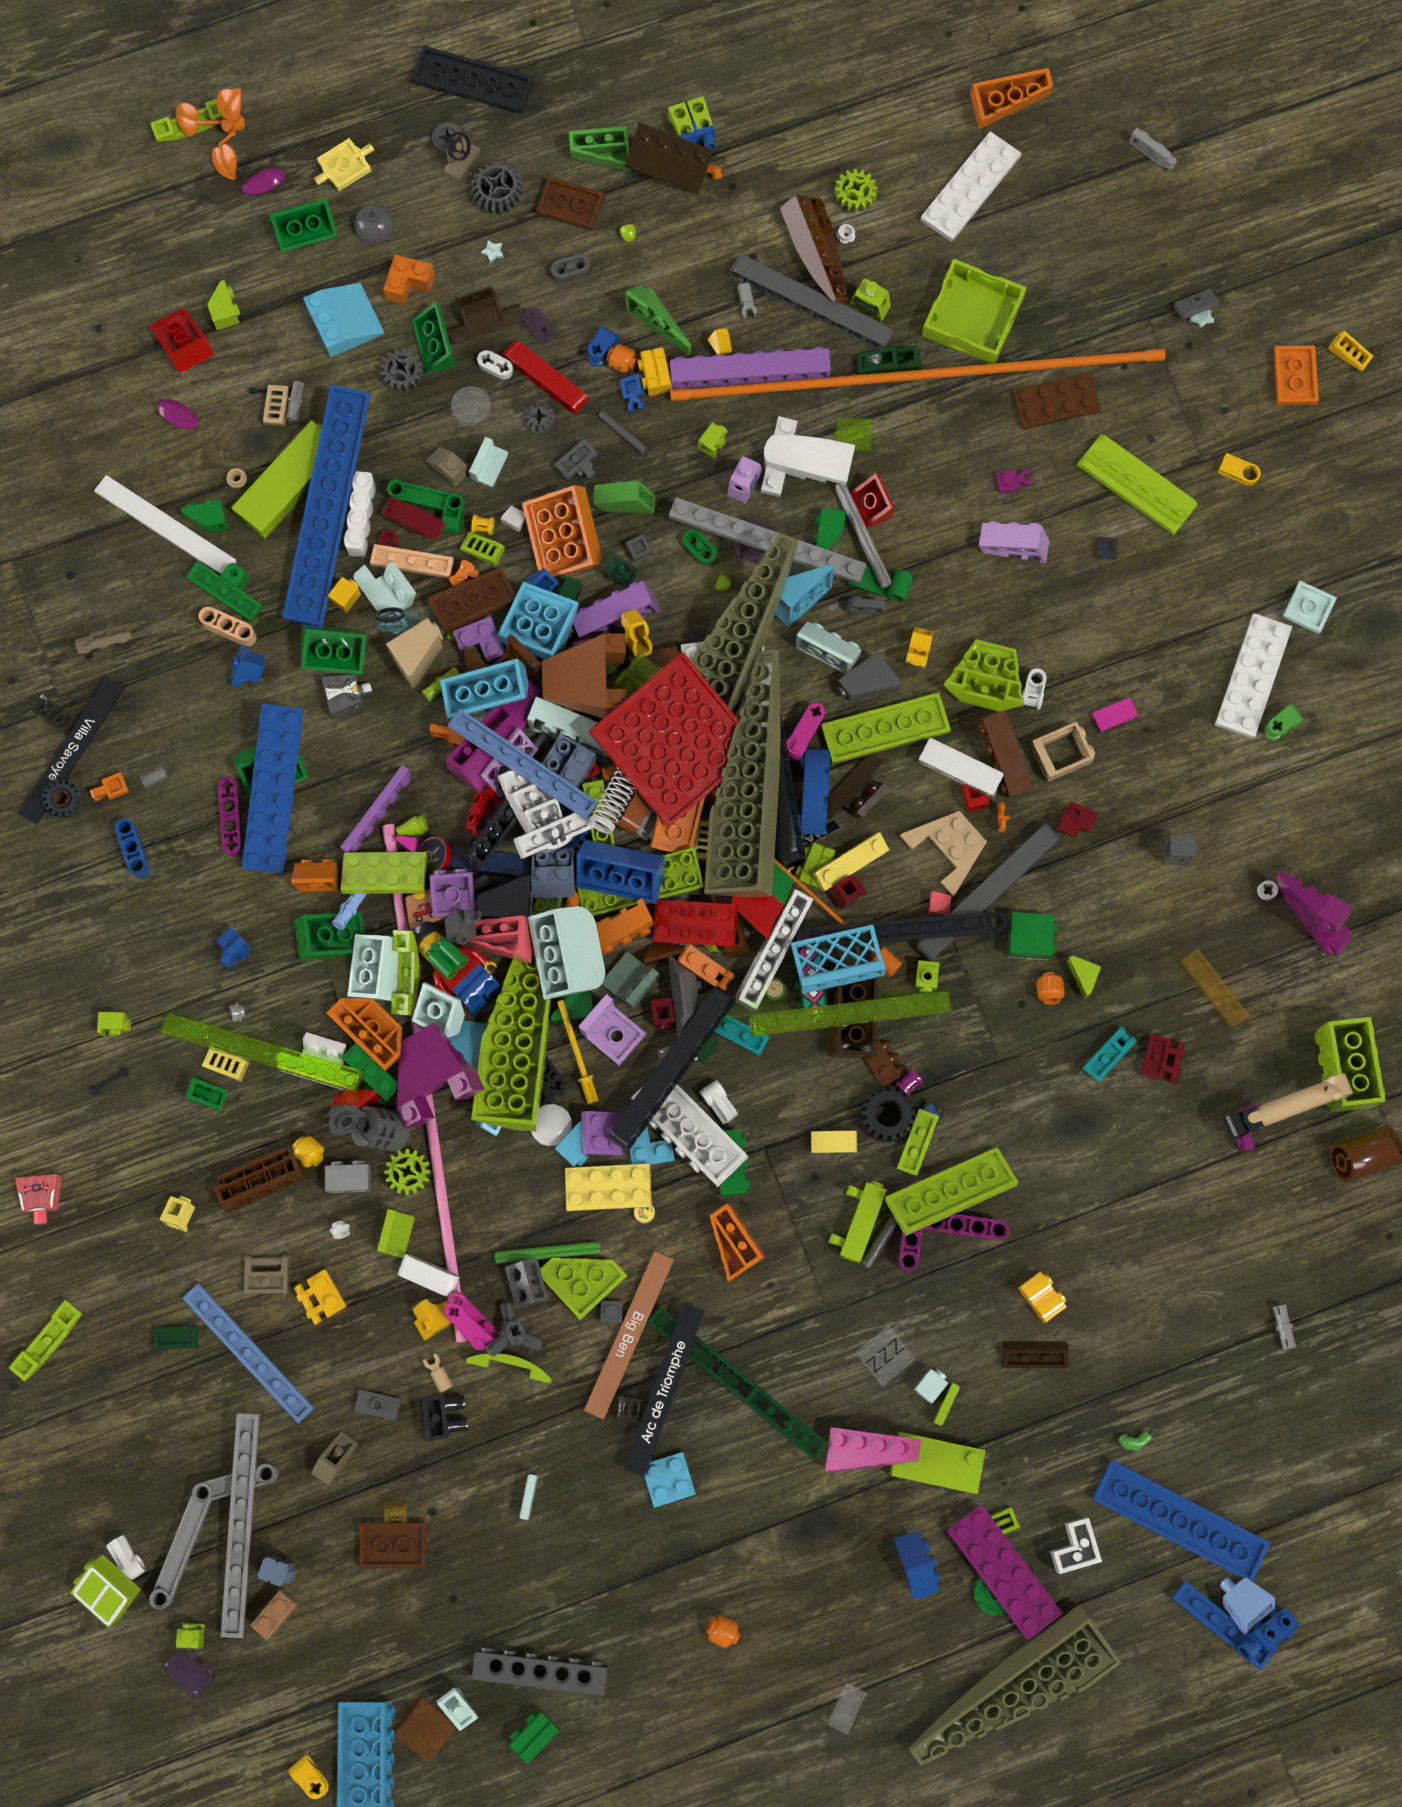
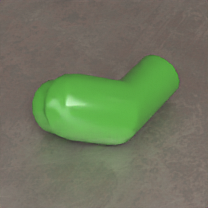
M1144 1431L1137 1438L1129 1437L1128 1434H1122L1119 1437V1443L1122 1448L1131 1451L1140 1450L1152 1440L1147 1431Z

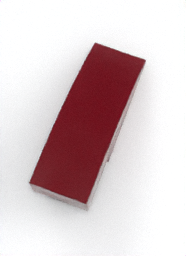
M390 497L381 512L388 522L402 526L408 532L435 541L446 525L445 522L433 515L393 497Z

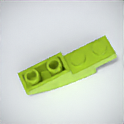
M603 779L582 783L584 793L598 802L597 805H600L599 801L602 799V795L605 794ZM601 801L602 805H607L604 801ZM595 806V808L593 809V811L591 812V814L589 815L590 817L593 815V812L596 810V806ZM601 806L598 807V810L605 811ZM602 813L604 816L610 819L609 815ZM595 828L591 829L593 842L615 846L613 833L606 834Z

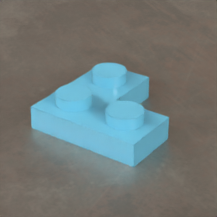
M646 1127L630 1149L632 1165H655L675 1161L672 1142L668 1144L664 1140L650 1143L648 1127Z

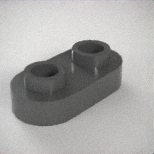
M577 254L557 260L551 266L552 276L557 281H565L583 276L590 269L589 259L585 255ZM582 265L583 268L579 269L577 266ZM560 270L564 271L563 274H559L558 272Z
M852 596L851 599L846 601V610L852 613L884 614L887 610V603L878 597L871 598L870 600L863 599L860 596Z

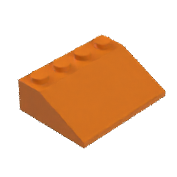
M574 485L522 503L538 571L545 568L551 575L558 578L563 575L567 576L604 565L585 487Z

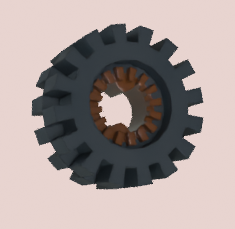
M55 780L49 783L43 791V807L54 817L64 818L70 816L79 807L80 793L72 782ZM58 793H64L67 796V799L64 800L65 804H58L55 801L58 798Z

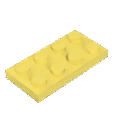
M650 1164L565 1168L566 1211L652 1207Z

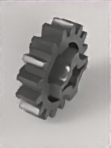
M403 348L402 352L395 349V354L388 352L389 358L383 357L384 364L380 365L382 371L380 374L384 378V384H389L391 390L397 387L398 392H401L402 388L409 391V386L416 388L415 382L420 383V376L424 375L422 370L423 364L419 362V356H414L412 350L407 353L405 348Z

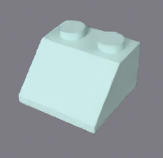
M426 982L423 983L412 1021L423 1027L436 1023L448 1038L459 1034L465 1017L460 999Z

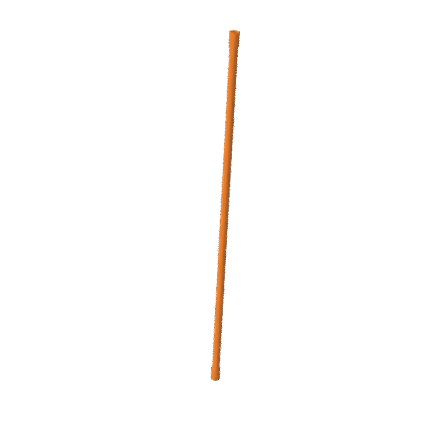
M1165 349L705 388L670 389L671 401H683L718 396L1141 361H1165Z

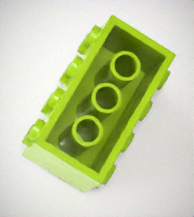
M1371 1017L1330 1021L1318 1028L1317 1033H1315V1042L1320 1047L1318 1060L1320 1066H1323L1324 1071L1322 1082L1330 1077L1345 1073L1353 1092L1352 1095L1346 1098L1326 1103V1106L1330 1108V1112L1373 1108L1385 1102V1091L1382 1084Z

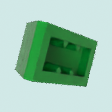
M192 1077L185 1098L197 1104L222 1110L228 1090Z

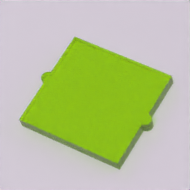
M837 418L836 441L855 445L854 451L871 452V438L874 435L872 433V419Z

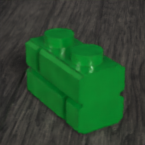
M543 1710L538 1714L534 1711L525 1720L528 1723L523 1730L518 1728L510 1736L512 1741L509 1746L527 1765L560 1731V1728Z

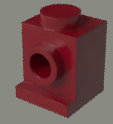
M672 997L651 1000L655 1028L659 1027L661 1031L672 1029V1025L676 1024ZM665 1012L667 1013L668 1017L666 1019H661L660 1014Z

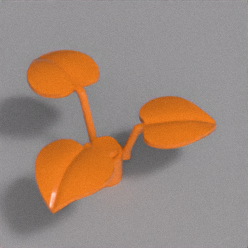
M223 89L218 93L217 107L223 114V120L199 121L197 120L198 111L192 104H179L176 107V120L181 132L186 136H193L197 133V124H221L222 129L229 133L219 142V147L213 148L212 162L215 169L222 176L232 180L236 179V154L230 145L224 143L232 136H236L235 132L241 131L245 127V121L240 115L242 89Z

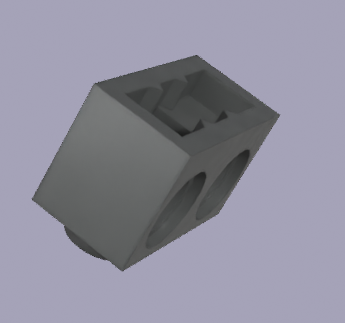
M537 1258L524 1260L505 1267L516 1309L529 1307L548 1300Z

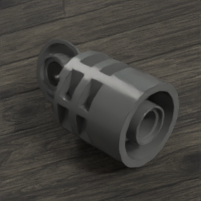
M337 1104L329 1112V1128L331 1132L335 1135L351 1133L353 1141L358 1146L397 1152L408 1141L410 1128L404 1127L401 1117L396 1111L370 1106L358 1109V1107L353 1105Z

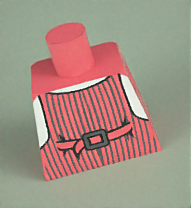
M52 1174L15 1178L22 1211L33 1213L34 1225L47 1224V1212L57 1211L61 1176Z

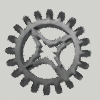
M493 161L492 166H488L485 163V169L479 168V174H474V180L471 182V193L474 195V201L478 202L480 208L484 207L486 212L490 209L493 214H495L496 210H499L502 214L504 209L510 212V206L516 208L517 202H521V195L524 194V183L521 180L520 173H517L515 167L511 169L509 163L506 166H503L502 161L499 165H496ZM506 180L512 183V189L506 185ZM483 187L487 188V191H489V196L483 193Z

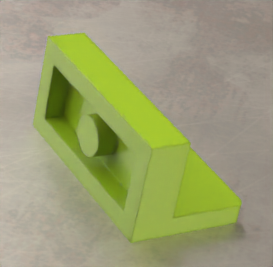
M388 1209L377 1251L404 1258L415 1217Z

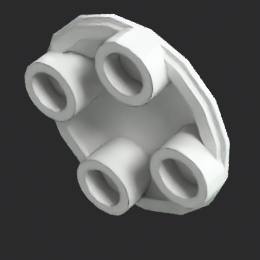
M555 1104L544 1105L539 1109L537 1132L531 1131V1133L542 1145H558L571 1132V1117L561 1106Z

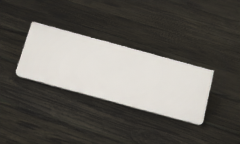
M932 738L928 740L919 758L920 764L961 784H968L969 788L988 795L992 799L997 793V787L1003 777L1002 772Z

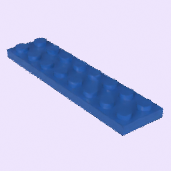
M262 704L242 869L284 874L304 709Z
M1110 1460L1092 1500L1238 1577L1242 1579L1248 1578L1252 1582L1270 1545V1542L1113 1460Z

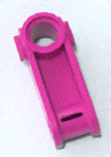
M812 703L809 705L792 734L786 740L789 759L798 762L804 754L809 741L825 715V709L821 704ZM813 711L816 712V717L812 716Z
M453 1292L448 1296L447 1305L444 1310L446 1317L476 1350H485L498 1337L494 1325L480 1313L464 1294Z

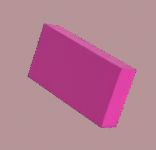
M1129 697L1093 712L1092 717L1101 733L1137 718L1138 713Z

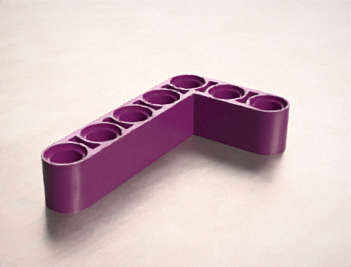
M953 1214L940 1220V1226L937 1228L929 1225L909 1234L916 1238L917 1242L914 1246L906 1244V1236L902 1231L898 1265L905 1272H911L918 1266L922 1231L1001 1241L1007 1237L1009 1227L1007 1223L1001 1220ZM951 1220H959L961 1229L958 1231L953 1230L950 1225ZM974 1222L982 1225L983 1230L981 1233L977 1234L972 1230ZM995 1225L1003 1228L1004 1233L1002 1236L994 1234L993 1227ZM905 1256L913 1258L914 1265L912 1267L904 1266L903 1258Z

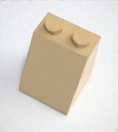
M428 618L386 644L392 659L412 689L417 686L443 648L441 631L435 622L431 623Z

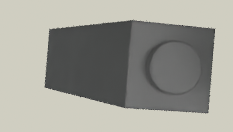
M876 652L840 678L837 690L843 698L846 697L849 701L896 692L901 689L902 682L879 653Z

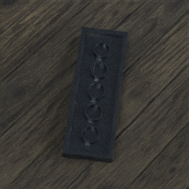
M423 46L411 80L414 84L522 114L534 83V76Z

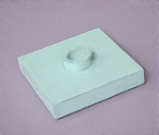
M1299 581L1282 618L1320 634L1337 597Z

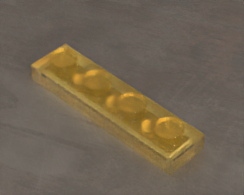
M1199 949L1181 961V964L1231 1029L1250 1016Z

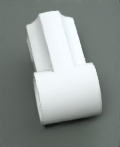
M717 1080L699 1091L709 1107L711 1106L723 1125L738 1115L726 1097V1092Z
M124 1535L106 1545L117 1564V1568L130 1580L135 1579L146 1571L143 1561L133 1552Z

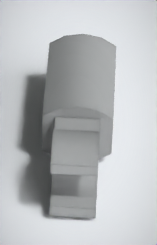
M750 283L739 284L737 289L741 307H743L742 317L746 319V312L751 311L755 318L757 316V309L753 305Z

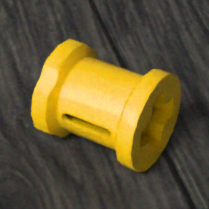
M474 514L471 531L473 533L476 531L487 532L488 535H492L495 523L494 517L488 519Z

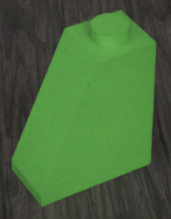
M639 481L595 485L592 495L593 505L601 511L654 514L655 494Z

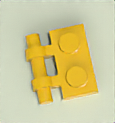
M326 1269L306 1280L310 1286L308 1290L305 1291L302 1284L294 1287L297 1293V1300L302 1302L307 1311L305 1314L308 1319L312 1320L314 1325L322 1322L318 1315L319 1313L324 1311L327 1318L347 1307ZM312 1295H315L320 1303L317 1307H314L309 1299Z

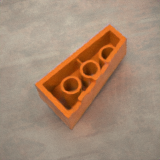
M1049 68L974 83L970 95L978 129L986 127L1050 96L1053 84Z

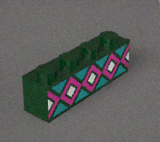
M796 932L792 942L799 941L801 932ZM808 933L804 935L803 940L815 938V936ZM802 947L797 948L798 954L804 958L811 951ZM814 952L809 960L819 966L823 957ZM793 959L794 972L797 971L795 959ZM806 964L802 970L804 977L813 975L816 969ZM798 975V979L795 980V991L800 992V1000H797L798 1013H802V1018L827 1016L826 989L803 994Z

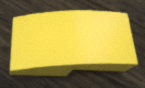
M857 1131L811 1132L812 1153L857 1152Z

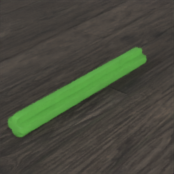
M599 1242L499 1251L495 1252V1262L499 1264L535 1258L540 1260L599 1254L601 1246Z

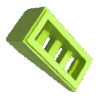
M469 532L460 550L496 567L505 548L504 545ZM471 539H474L472 547H467ZM479 542L482 543L478 551H476L475 548ZM485 545L488 546L486 552L482 553ZM494 549L495 551L492 556H489L490 551Z

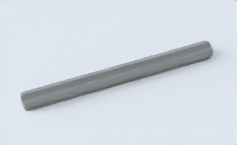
M839 483L836 484L835 490L880 586L882 588L890 586L891 579L847 486Z

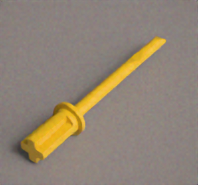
M558 1001V1006L582 1077L577 1079V1081H580L587 1103L596 1102L598 1097L592 1082L593 1074L587 1075L564 1001Z

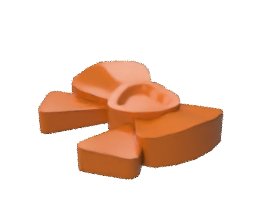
M462 560L460 562V569L448 580L452 586H457L466 582L465 580L468 576L472 578L478 577L479 571L475 570L469 561Z
M1001 802L997 803L998 833L1005 832L1006 820L1010 819L1009 816H1004L1005 803Z

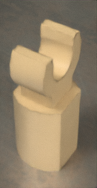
M433 1354L435 1363L430 1365L427 1359H424L423 1364L426 1368L431 1369L432 1373L430 1375L439 1392L442 1393L453 1387L444 1367H440L439 1356Z

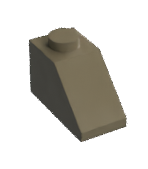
M441 447L426 460L433 469L454 487L469 474L467 465L453 452Z
M340 1432L319 1457L311 1474L329 1486L341 1472L359 1443L343 1432Z

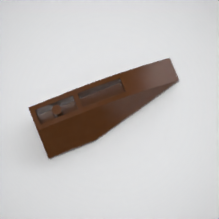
M795 195L780 207L794 246L809 273L833 302L847 303L849 299L836 237L832 228V222L827 215L825 204L821 198Z

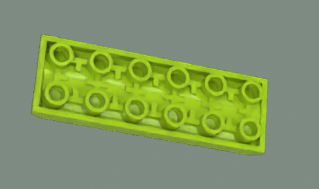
M1100 435L1077 463L1078 467L1172 535L1178 531L1198 505L1192 497L1105 435Z
M695 847L663 855L665 856L664 876L658 900L704 888ZM578 888L581 907L586 908L593 917L638 905V900Z

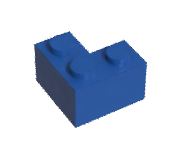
M919 1531L895 1538L897 1552L913 1599L939 1592L937 1582H940V1577L937 1569H933L937 1565L933 1554H928L930 1547L927 1539H922Z

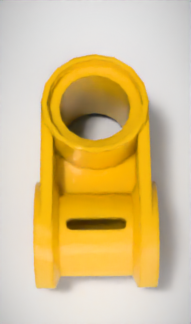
M305 1754L288 1770L293 1780L300 1785L311 1799H319L328 1792L329 1783L308 1755ZM320 1783V1791L314 1792V1784Z

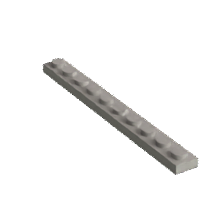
M677 497L669 513L670 519L765 552L779 534ZM800 540L793 562L813 569L832 564L834 566L833 576L856 584H860L867 565L858 560Z
M237 1413L221 1637H244L260 1414Z

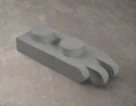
M1136 128L1131 135L1129 143L1161 167L1173 170L1176 159L1165 149L1164 145L1150 138L1149 134Z

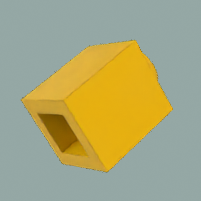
M342 577L328 594V598L332 604L347 613L361 596L358 588L359 585L352 579L346 580Z

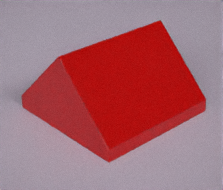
M875 473L850 492L866 528L893 518L895 508L879 473Z

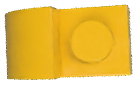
M914 627L906 663L922 667L926 666L934 631Z

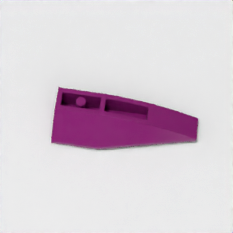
M528 680L529 685L526 699L495 707L481 723L506 740L509 739L517 727L523 732L536 697L540 698L542 696V690ZM518 735V737L514 740L513 745H516V743H517V741H518V739H519V737H520L519 735ZM465 738L446 758L447 769L479 793L487 785L480 775L494 757ZM495 768L487 775L489 779L494 777Z

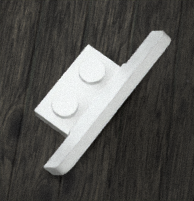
M306 1032L303 1038L304 1050L301 1058L283 1052L280 1054L278 1068L286 1073L345 1091L355 1090L360 1080V1076L342 1071L345 1061L341 1057L346 1053V1044Z

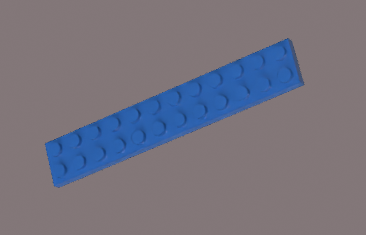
M332 384L330 386L282 616L284 620L323 626L329 599L328 594L330 593L371 393Z

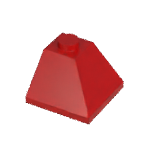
M348 1090L344 1093L341 1091L332 1098L333 1103L330 1105L332 1107L337 1104L353 1105L360 1109L364 1106L371 1107L381 1096L375 1090Z

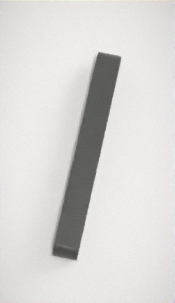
M744 255L737 257L729 271V275L733 279L741 283H750L751 288L876 350L886 348L894 334L886 325L839 302H833L829 297Z
M1045 823L949 915L985 912L1045 855L1061 837ZM957 937L922 940L915 948L929 962H932Z

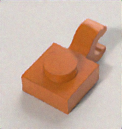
M121 772L102 779L103 786L90 790L95 802L107 795L112 800L129 793Z

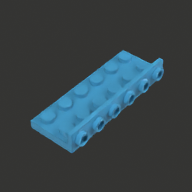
M392 1701L338 1702L337 1807H394V1802L391 1800V1790L394 1787L392 1743L395 1738V1733L392 1729L395 1709L392 1706Z

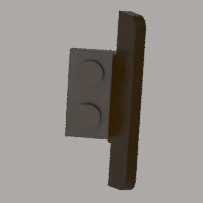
M489 287L455 299L464 323L446 329L451 342L459 344L520 322L523 319L521 306L517 304L502 310L494 289Z
M874 754L867 755L836 788L827 800L828 820H831L842 807L855 818H863L890 787L885 782H877L872 777V774L884 763L883 760Z

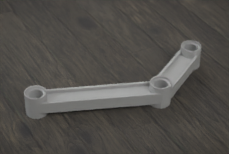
M274 1464L256 1466L255 1488L276 1481L279 1471ZM266 1467L272 1471V1476L269 1480L264 1479L262 1476V1472ZM232 1474L194 1486L154 1590L150 1595L149 1601L153 1608L163 1609L172 1604L211 1502L231 1495ZM203 1486L206 1487L209 1492L207 1498L205 1499L201 1498L199 1495V1490ZM160 1592L166 1596V1602L163 1605L157 1601V1595Z

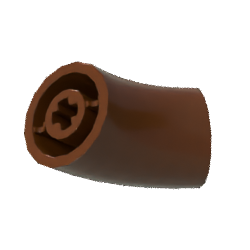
M1387 1124L1363 1135L1333 1144L1329 1154L1332 1170L1345 1183L1380 1172L1402 1163V1142L1392 1126Z

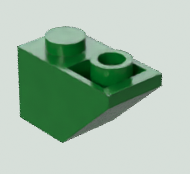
M211 499L206 501V503H192L181 508L187 520L208 533L229 529L225 507L221 500Z

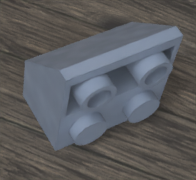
M560 734L542 764L580 789L596 763L597 757L594 752Z
M557 849L548 853L537 852L532 854L531 887L533 898L575 897L574 849Z

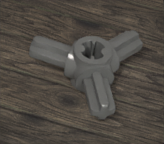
M511 1303L501 1304L500 1312L503 1324L500 1325L501 1331L498 1332V1337L486 1347L487 1353L494 1357L505 1348L519 1347L520 1345L539 1351L542 1346V1340L525 1333L526 1329H524L523 1325L515 1320Z

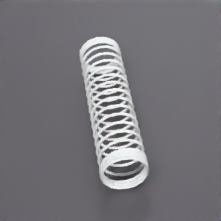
M618 767L617 772L614 773L615 777L611 778V783L605 789L606 794H603L602 799L599 801L600 805L596 806V810L589 819V823L595 829L606 834L613 833L615 829L613 823L618 822L616 817H621L620 812L625 811L622 806H627L625 800H630L629 795H633L631 789H635L619 780L622 779L629 782L621 774L622 772L619 771ZM619 773L622 777H616V774ZM613 784L616 788H610V785ZM615 784L625 787V788L628 789L631 793H628V792L623 791L622 789H620L619 787H617ZM613 790L626 795L629 799L619 796ZM607 795L611 800L604 799V796ZM610 796H614L622 800L625 804L615 801ZM601 801H604L607 805H602ZM607 801L612 802V803L618 805V806L621 807L623 810H620V809H617V808L613 807V806L610 805ZM601 806L605 811L598 810V807ZM604 807H607V808H610V809L614 810V811L617 812L619 815H615V814L609 812V811L606 810ZM602 813L613 817L616 821L607 818Z

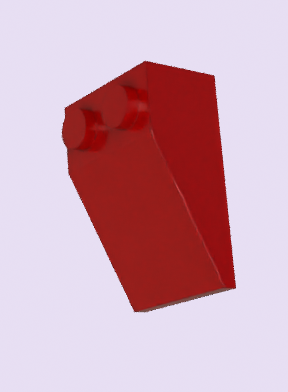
M184 307L149 326L179 374L214 355L206 336Z

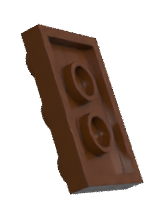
M548 177L536 213L540 216L593 231L605 195L597 190Z
M360 1523L359 1569L426 1568L427 1523Z

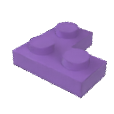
M491 616L453 631L460 650H463L466 646L470 647L479 643L486 662L505 654Z

